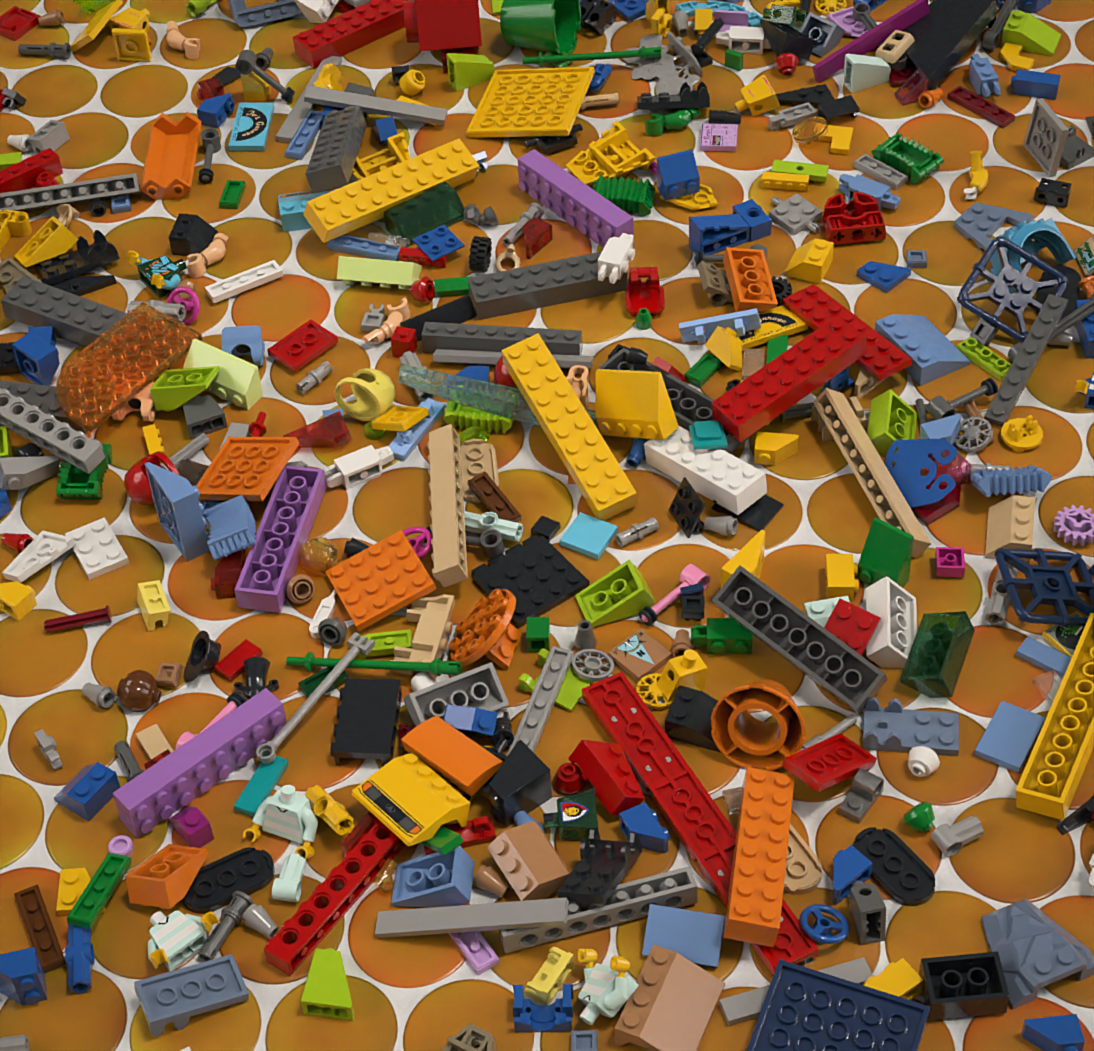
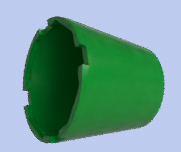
M503 0L500 13V27L503 39L511 46L552 52L557 55L571 54L578 43L576 39L577 31L581 29L579 0Z

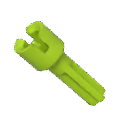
M190 0L185 6L188 14L196 17L204 13L208 6L219 0Z

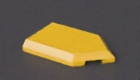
M700 184V192L664 200L692 211L718 206L712 189Z

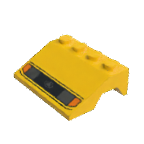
M414 753L392 759L353 789L351 794L408 847L432 839L442 824L455 821L462 828L465 827L470 808V802Z

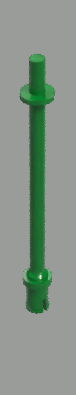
M642 46L639 50L553 56H542V52H539L537 57H522L523 64L540 63V68L543 67V63L633 57L646 60V58H661V47L645 48V46Z
M309 652L306 654V657H287L286 664L289 666H305L306 671L311 672L314 667H335L341 659L315 658L314 653ZM435 658L431 663L353 659L346 668L429 671L434 676H440L441 674L459 675L461 673L458 671H461L462 666L460 661H442L441 658Z

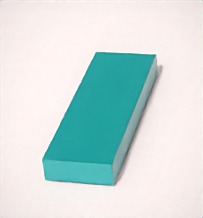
M276 756L271 764L266 765L261 762L234 804V810L254 817L260 804L270 796L288 767V759Z

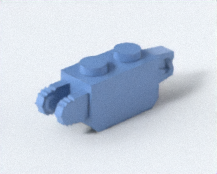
M972 54L969 63V80L977 95H983L985 98H989L990 94H995L996 97L1000 96L999 78L988 58H981L978 54Z
M848 174L840 175L839 181L842 184H839V192L848 195V202L852 200L853 192L869 194L877 200L879 211L883 208L895 210L900 205L901 198L890 193V186L858 174L856 177Z

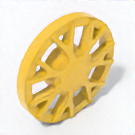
M816 0L815 2L816 11L824 16L847 8L846 0Z
M658 673L642 677L637 683L636 692L648 708L661 710L671 707L673 700L668 702L657 686L656 680L661 676ZM651 680L653 683L648 684L646 681ZM640 688H647L648 691H640ZM649 696L652 700L648 702L645 698ZM664 699L665 703H663V704H659V703H658V701Z

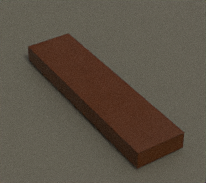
M38 884L14 893L32 946L35 947L44 972L47 973L67 965Z

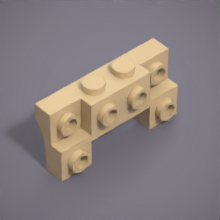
M443 594L437 597H421L411 603V609H407L406 612L407 621L418 622L412 640V648L395 646L394 660L390 661L431 663L435 658H441L442 653L447 650V637L453 631V622H450L455 606L453 595ZM390 670L394 673L413 675L414 672L406 670Z

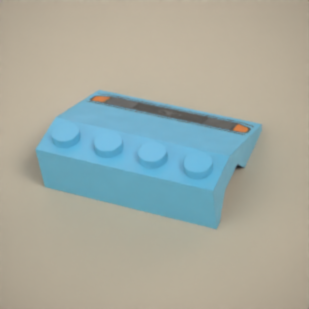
M341 187L314 194L310 190L278 195L283 232L312 228L303 215L307 201Z

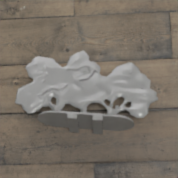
M670 31L666 34L669 45H662V35H652L649 33L640 39L639 48L633 47L625 50H639L642 46H645V48H664L661 50V58H646V60H642L639 57L622 58L627 63L638 64V67L632 71L631 79L643 78L651 80L654 77L659 78L655 86L657 95L661 92L677 95L680 93V88L684 82L688 83L690 91H692L693 85L698 83L703 76L701 67L694 57L691 47L689 45L684 46L683 39L680 36L676 38ZM671 48L676 56H672L670 54H667L666 52ZM679 58L685 66L678 67L674 64V61ZM682 70H685L683 71L685 74L682 77H679V73Z

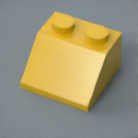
M815 238L797 248L784 271V276L821 284L833 261L834 243Z

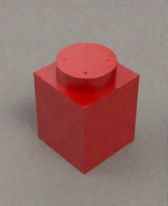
M478 0L403 1L407 43L419 42L420 51L482 46Z

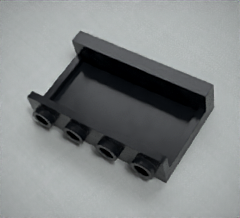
M346 678L344 688L340 689V701H342V704L337 707V719L339 721L338 724L334 725V738L336 739L335 742L331 743L330 748L331 757L335 758L336 765H341L342 758L381 759L383 767L393 759L402 700L400 680Z

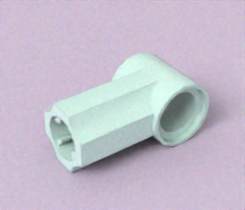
M291 853L285 857L280 876L275 878L273 882V900L299 902L302 891L301 881L307 865L306 859L299 854Z

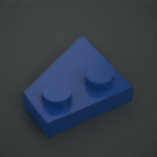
M869 261L857 270V276L883 292L888 293L911 276V269Z

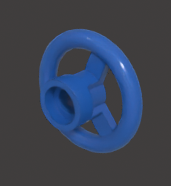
M823 904L810 905L800 914L801 928L810 938L817 942L835 944L844 940L848 935L849 924L841 912L831 906ZM821 912L832 915L839 922L831 921L830 919L824 917ZM811 913L816 919L812 929L807 922V917ZM833 930L841 931L839 934L831 936Z

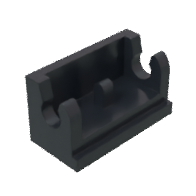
M849 95L819 104L817 118L823 125H828L826 121L849 113L853 118L857 117L856 113L859 112L860 108L853 97Z

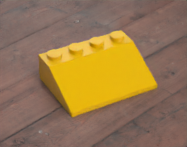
M596 370L595 417L601 435L665 440L679 428L661 372Z

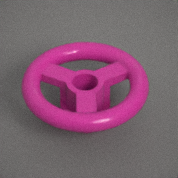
M188 287L176 288L169 295L167 303H173L175 300L177 304L184 305L186 314L192 315L186 320L183 319L182 322L185 325H189L199 315L200 302L198 296ZM179 293H187L191 298L182 299Z
M411 527L403 531L405 536L421 533L416 538H411L408 541L419 559L428 554L432 548L431 539L433 538L428 529ZM427 538L426 546L423 547L422 541Z

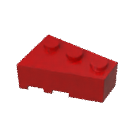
M581 740L569 756V761L572 764L576 762L583 771L581 774L582 778L585 781L589 779L596 788L594 791L595 795L611 815L619 816V813L641 804L645 799L620 744Z

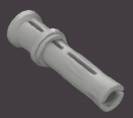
M531 203L529 209L520 215V220L502 238V243L506 247L514 244L527 228L533 227L536 220L544 215L541 205Z

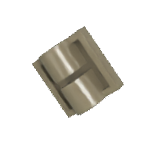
M701 261L697 267L703 290L707 293L709 303L715 307L722 306L727 301L734 304L726 271L712 263L708 264Z

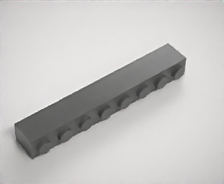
M425 322L422 331L423 353H434L436 349L502 352L503 349L539 333L551 354L582 355V331Z

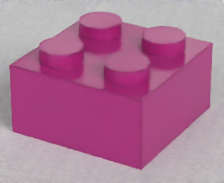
M936 547V577H964V548Z

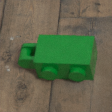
M707 618V625H695L691 628V644L694 646H707V653H752L753 635L731 618Z

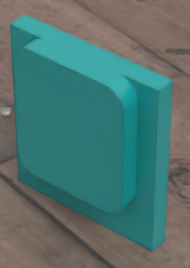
M696 421L694 425H689L694 450L728 448L723 425L719 424L718 421Z

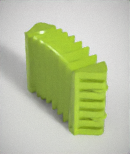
M456 387L451 390L448 397L449 400L443 419L448 425L452 424L454 429L459 425L460 430L464 426L467 431L472 427L474 433L478 429L482 433L487 429L489 434L493 429L496 433L501 429L502 433L505 434L512 427L513 420L515 419L514 415L518 407L519 396L511 391H506L503 396L500 392L497 396L493 392L490 397L488 392L485 396L482 391L477 395L476 390L472 394L471 389L466 392L464 387Z

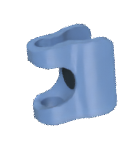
M260 326L223 328L221 338L222 351L236 357L248 355L252 357L254 365L263 366L265 343L262 340Z

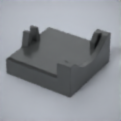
M1072 125L1068 127L1069 134L1060 160V165L1067 170L1094 157V148L1076 136L1077 128Z

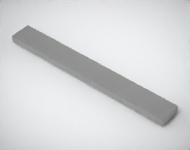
M331 56L321 61L276 134V141L291 143L309 110H314L317 105L304 102L308 85L314 86V82H316L322 67L326 64L333 63L339 68L342 63V57Z
M309 85L304 96V102L339 108L360 105L362 112L439 125L445 124L448 110Z
M436 349L433 353V361L496 365L502 356V352ZM552 354L560 368H571L575 365H581L591 369L594 363V356Z
M567 898L379 911L375 935L377 938L567 925L569 901Z

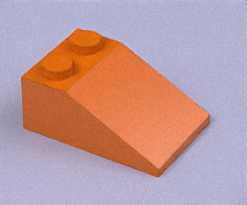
M172 844L165 846L125 876L130 903L141 904L144 907H161V909L173 908L187 894L209 854L208 849Z

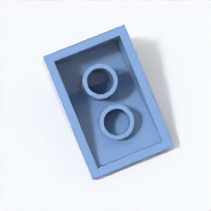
M457 846L446 855L436 852L398 863L391 904L400 907L433 908L469 903L475 862L461 846Z

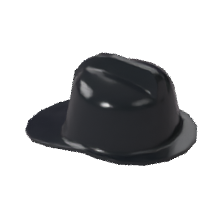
M204 630L196 635L184 669V680L188 683L196 679L200 672H209L214 669V666L219 661L221 644L211 640L208 632Z

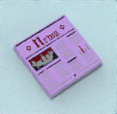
M702 123L700 151L736 152L738 124Z

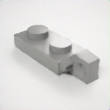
M807 102L778 111L777 115L769 118L768 127L771 130H777L781 127L792 126L817 118L818 112Z

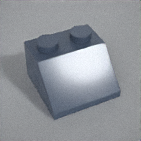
M809 12L800 32L816 40L812 53L823 57L838 45L845 30L839 25Z

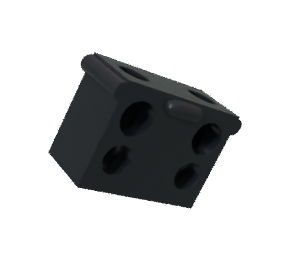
M1042 178L1039 186L1035 189L1034 201L1067 207L1072 184Z

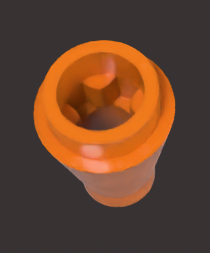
M940 88L924 91L919 97V104L923 108H932L943 97L944 93Z

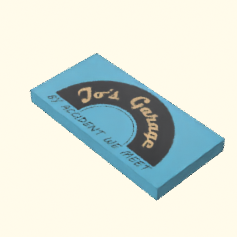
M239 103L228 145L229 151H265L275 108L274 103Z

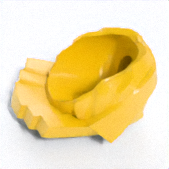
M333 63L323 66L316 82H314V86L343 91L340 84L343 76L339 68Z

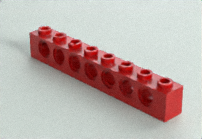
M377 819L370 831L363 834L359 843L346 853L343 861L330 871L326 880L316 886L308 900L300 904L297 912L291 919L286 920L281 930L267 941L264 948L267 962L288 976H291L406 844Z

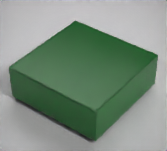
M727 49L725 51V67L741 71L743 69V54Z

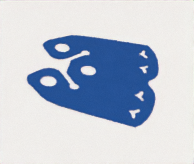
M943 439L895 440L890 446L886 455L885 466L910 508L940 501L954 489L956 482L948 474L940 475L931 485V488L926 489V486L936 477L937 464L931 458H928V455L933 454V457L941 465H947L958 454L957 449ZM896 446H897V448L899 449V451H897V452H895V453L893 454V452L896 450ZM949 450L950 454L948 457L943 458L941 457V452ZM928 468L929 473L926 476H921V469ZM946 481L948 483L947 488L939 489V484Z

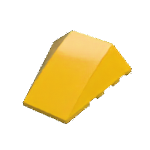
M616 120L610 130H605L601 133L602 137L596 142L592 141L589 144V148L586 151H581L566 165V168L578 180L587 186H592L600 175H603L605 180L608 176L611 180L614 176L619 178L652 163L656 158L646 148L640 151L631 143L626 129Z
M404 132L387 138V149L359 159L357 156L352 174L360 180L411 159Z

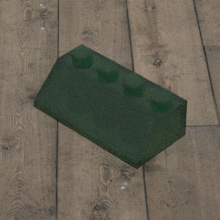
M444 182L384 211L385 227L405 247H409L415 244L412 241L413 238L442 225L448 228L464 220V206L456 190Z
M966 611L928 613L923 615L900 678L902 684L930 698L953 696L975 632Z

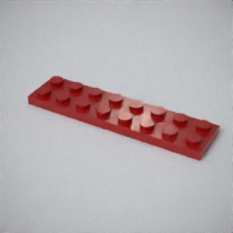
M815 284L783 298L782 305L814 331L838 315L866 336L867 354L855 361V363L876 380L881 381L912 365V358Z

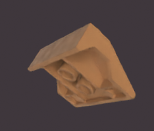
M653 944L636 981L639 986L628 998L615 1026V1045L622 1046L630 1042L650 1051H697L723 992L725 982L679 953Z

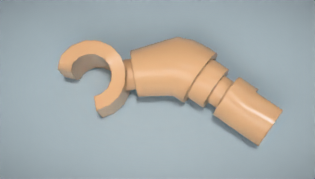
M168 21L166 39L169 46L173 49L185 51V56L189 59H198L200 39L184 37L179 32L177 23L175 21Z
M218 233L214 236L213 242L200 254L196 253L187 256L189 261L187 270L190 277H201L206 272L205 265H211L223 258L226 252L225 246L228 236Z
M405 297L401 299V305L397 307H392L391 304L387 305L389 313L387 320L383 322L379 329H375L363 336V341L367 343L373 339L376 344H380L384 341V338H391L396 327L400 326L401 322L408 320L411 316L407 299Z

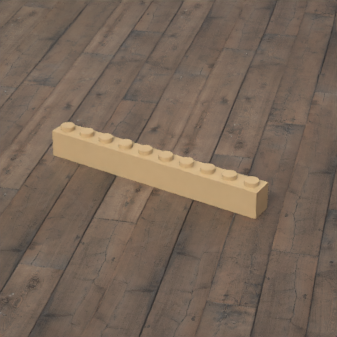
M826 388L813 402L880 520L914 536L912 557L918 558L931 545L930 540L844 394Z
M452 424L429 432V442H427L430 454L428 455L430 463L428 473L431 482H429L431 490L429 500L432 505V510H430L432 518L430 528L433 533V538L431 539L433 553L431 557L434 562L432 573L435 580H439L444 588L468 579L460 437Z

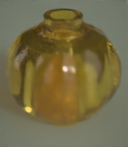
M327 538L311 539L309 543L305 542L299 552L302 569L306 574L313 577L325 576V571L340 563V559L337 558L336 545Z

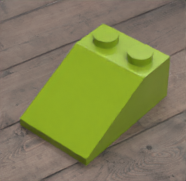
M1012 10L1003 29L1001 47L1004 46L1005 42L1021 45L1022 51L1053 57L1061 34L1030 13Z
M220 367L163 370L150 388L156 411H172L206 390L219 372Z
M630 559L575 595L585 619L591 622L592 627L638 615L639 611L644 607H650L656 603L642 573Z

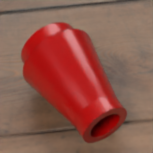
M5 533L1 539L3 545L18 553H21L33 541L29 534Z

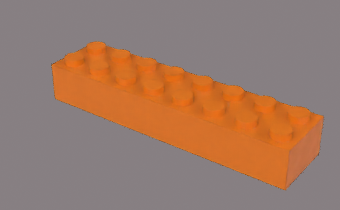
M747 767L741 791L723 938L774 947L780 928L795 779L793 775Z

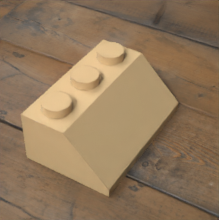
M1012 495L989 507L985 558L996 559L995 552L999 548L1032 550L1035 497ZM1020 558L1021 560L1029 563L1030 559Z

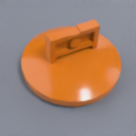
M496 588L488 597L482 596L477 601L476 608L465 621L463 620L457 625L455 629L457 634L448 645V648L451 649V660L460 661L462 667L472 664L484 655L503 670L508 668L511 663L514 650L522 635V632L510 624L516 606V597L507 589L499 590Z

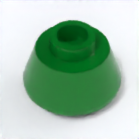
M926 801L914 806L903 815V823L914 831L920 830L924 833L934 826L932 822L935 819L931 803Z

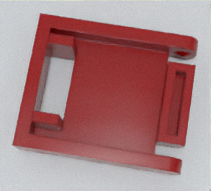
M14 6L0 16V35L16 41L39 24L38 17L41 16Z

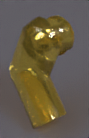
M390 858L387 859L376 876L379 889L385 893L391 892L394 888L395 883L392 874L398 866Z

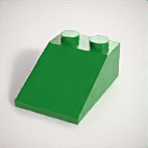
M875 517L858 562L857 578L864 583L872 585L887 576L903 588L909 581L914 536Z

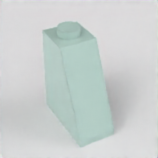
M845 54L843 84L851 93L889 82L891 68L881 57Z

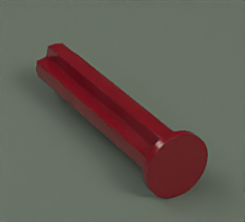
M106 605V608L46 620L44 622L45 631L51 633L104 621L111 623L110 607Z

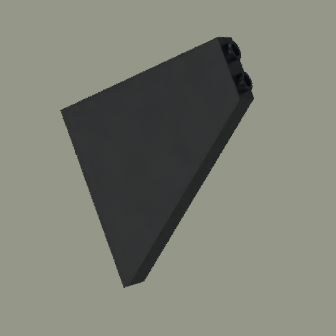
M939 0L929 5V14L902 30L914 37L915 41L904 53L907 55L909 66L928 91L936 89L997 15L998 0Z

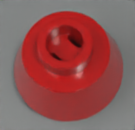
M784 53L776 58L775 65L780 73L788 76L796 70L799 59L792 53Z
M43 172L37 176L34 188L59 185V182L51 173Z
M428 277L416 280L411 285V295L418 301L429 303L435 294L433 281Z
M572 763L562 764L553 777L556 789L566 794L580 791L586 781L581 776L582 770Z

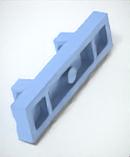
M755 308L679 323V330L683 343L698 340V344L706 343V339L710 338L717 326L725 329L730 327L739 337L744 336L745 331L761 328L758 310Z
M427 398L425 402L422 401L418 407L428 409L429 415L405 432H397V436L388 446L393 452L394 458L405 461L444 413L446 409L444 403Z

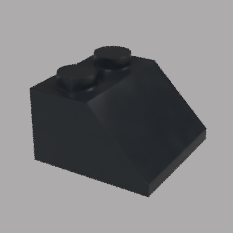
M179 214L169 235L172 255L188 256L190 254H200L213 242V238L218 234V231L198 215Z

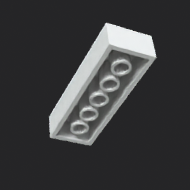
M680 426L665 440L650 439L644 443L647 464L679 482H682L683 478L686 477L696 492L712 501L716 500L719 505L737 515L767 493L766 473L720 448L694 450L690 432Z

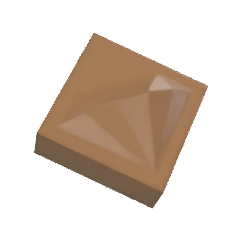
M160 662L155 676L157 685L177 687L183 666L180 663Z

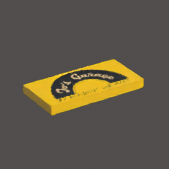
M782 305L758 313L761 328L745 331V335L738 338L741 340L742 350L767 343L768 340L782 335L789 336L807 330L808 325Z

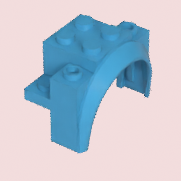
M1052 217L1046 221L1042 218L1038 221L1034 219L1028 223L1024 220L1006 230L1004 234L997 236H1002L1012 241L1032 255L1033 253H1038L1040 249L1047 247L1059 266L1076 258L1075 253L1061 234ZM1004 247L1009 265L1022 272L1020 264L1026 260ZM996 249L989 261L993 266L990 268L991 273L998 277L1002 271V265ZM1008 287L1010 294L1017 293L1014 287Z

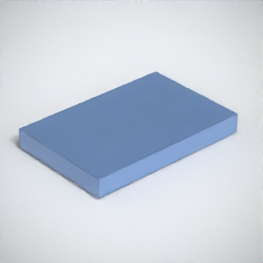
M1001 701L978 743L974 755L1019 773L1040 734L1046 717Z
M650 904L642 955L648 956L654 944L677 952L695 964L718 967L725 916Z

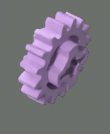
M1071 505V509L1063 507V511H1058L1053 524L1054 532H1058L1057 537H1064L1065 543L1072 541L1073 546L1077 542L1084 546L1086 541L1089 544H1093L1094 513H1091V508L1084 510L1083 505H1080L1079 508Z

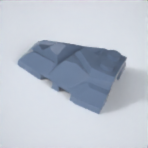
M1026 898L982 916L981 920L988 947L991 948V952L998 951L1010 996L1008 1003L1012 1009L1034 1001L1039 988L1075 973L1079 981L1094 975V955L1090 949Z

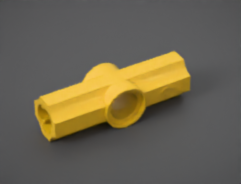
M318 785L308 788L304 795L309 800L314 814L322 818L337 834L342 836L350 833L354 828V818L345 810L344 805L336 802Z

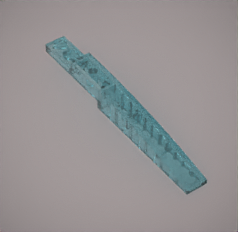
M405 364L400 365L398 382L468 407L541 426L517 388ZM585 409L598 429L595 411Z

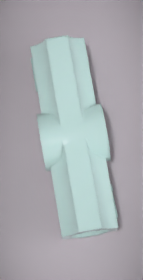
M464 511L465 530L482 534L486 530L495 529L500 532L502 539L519 542L522 537L523 524L499 519L498 515L494 512H486L481 515Z

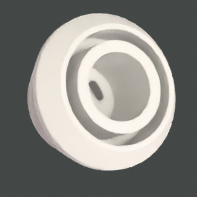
M917 746L909 751L908 767L915 776L926 777L938 769L940 765L938 755L929 747Z

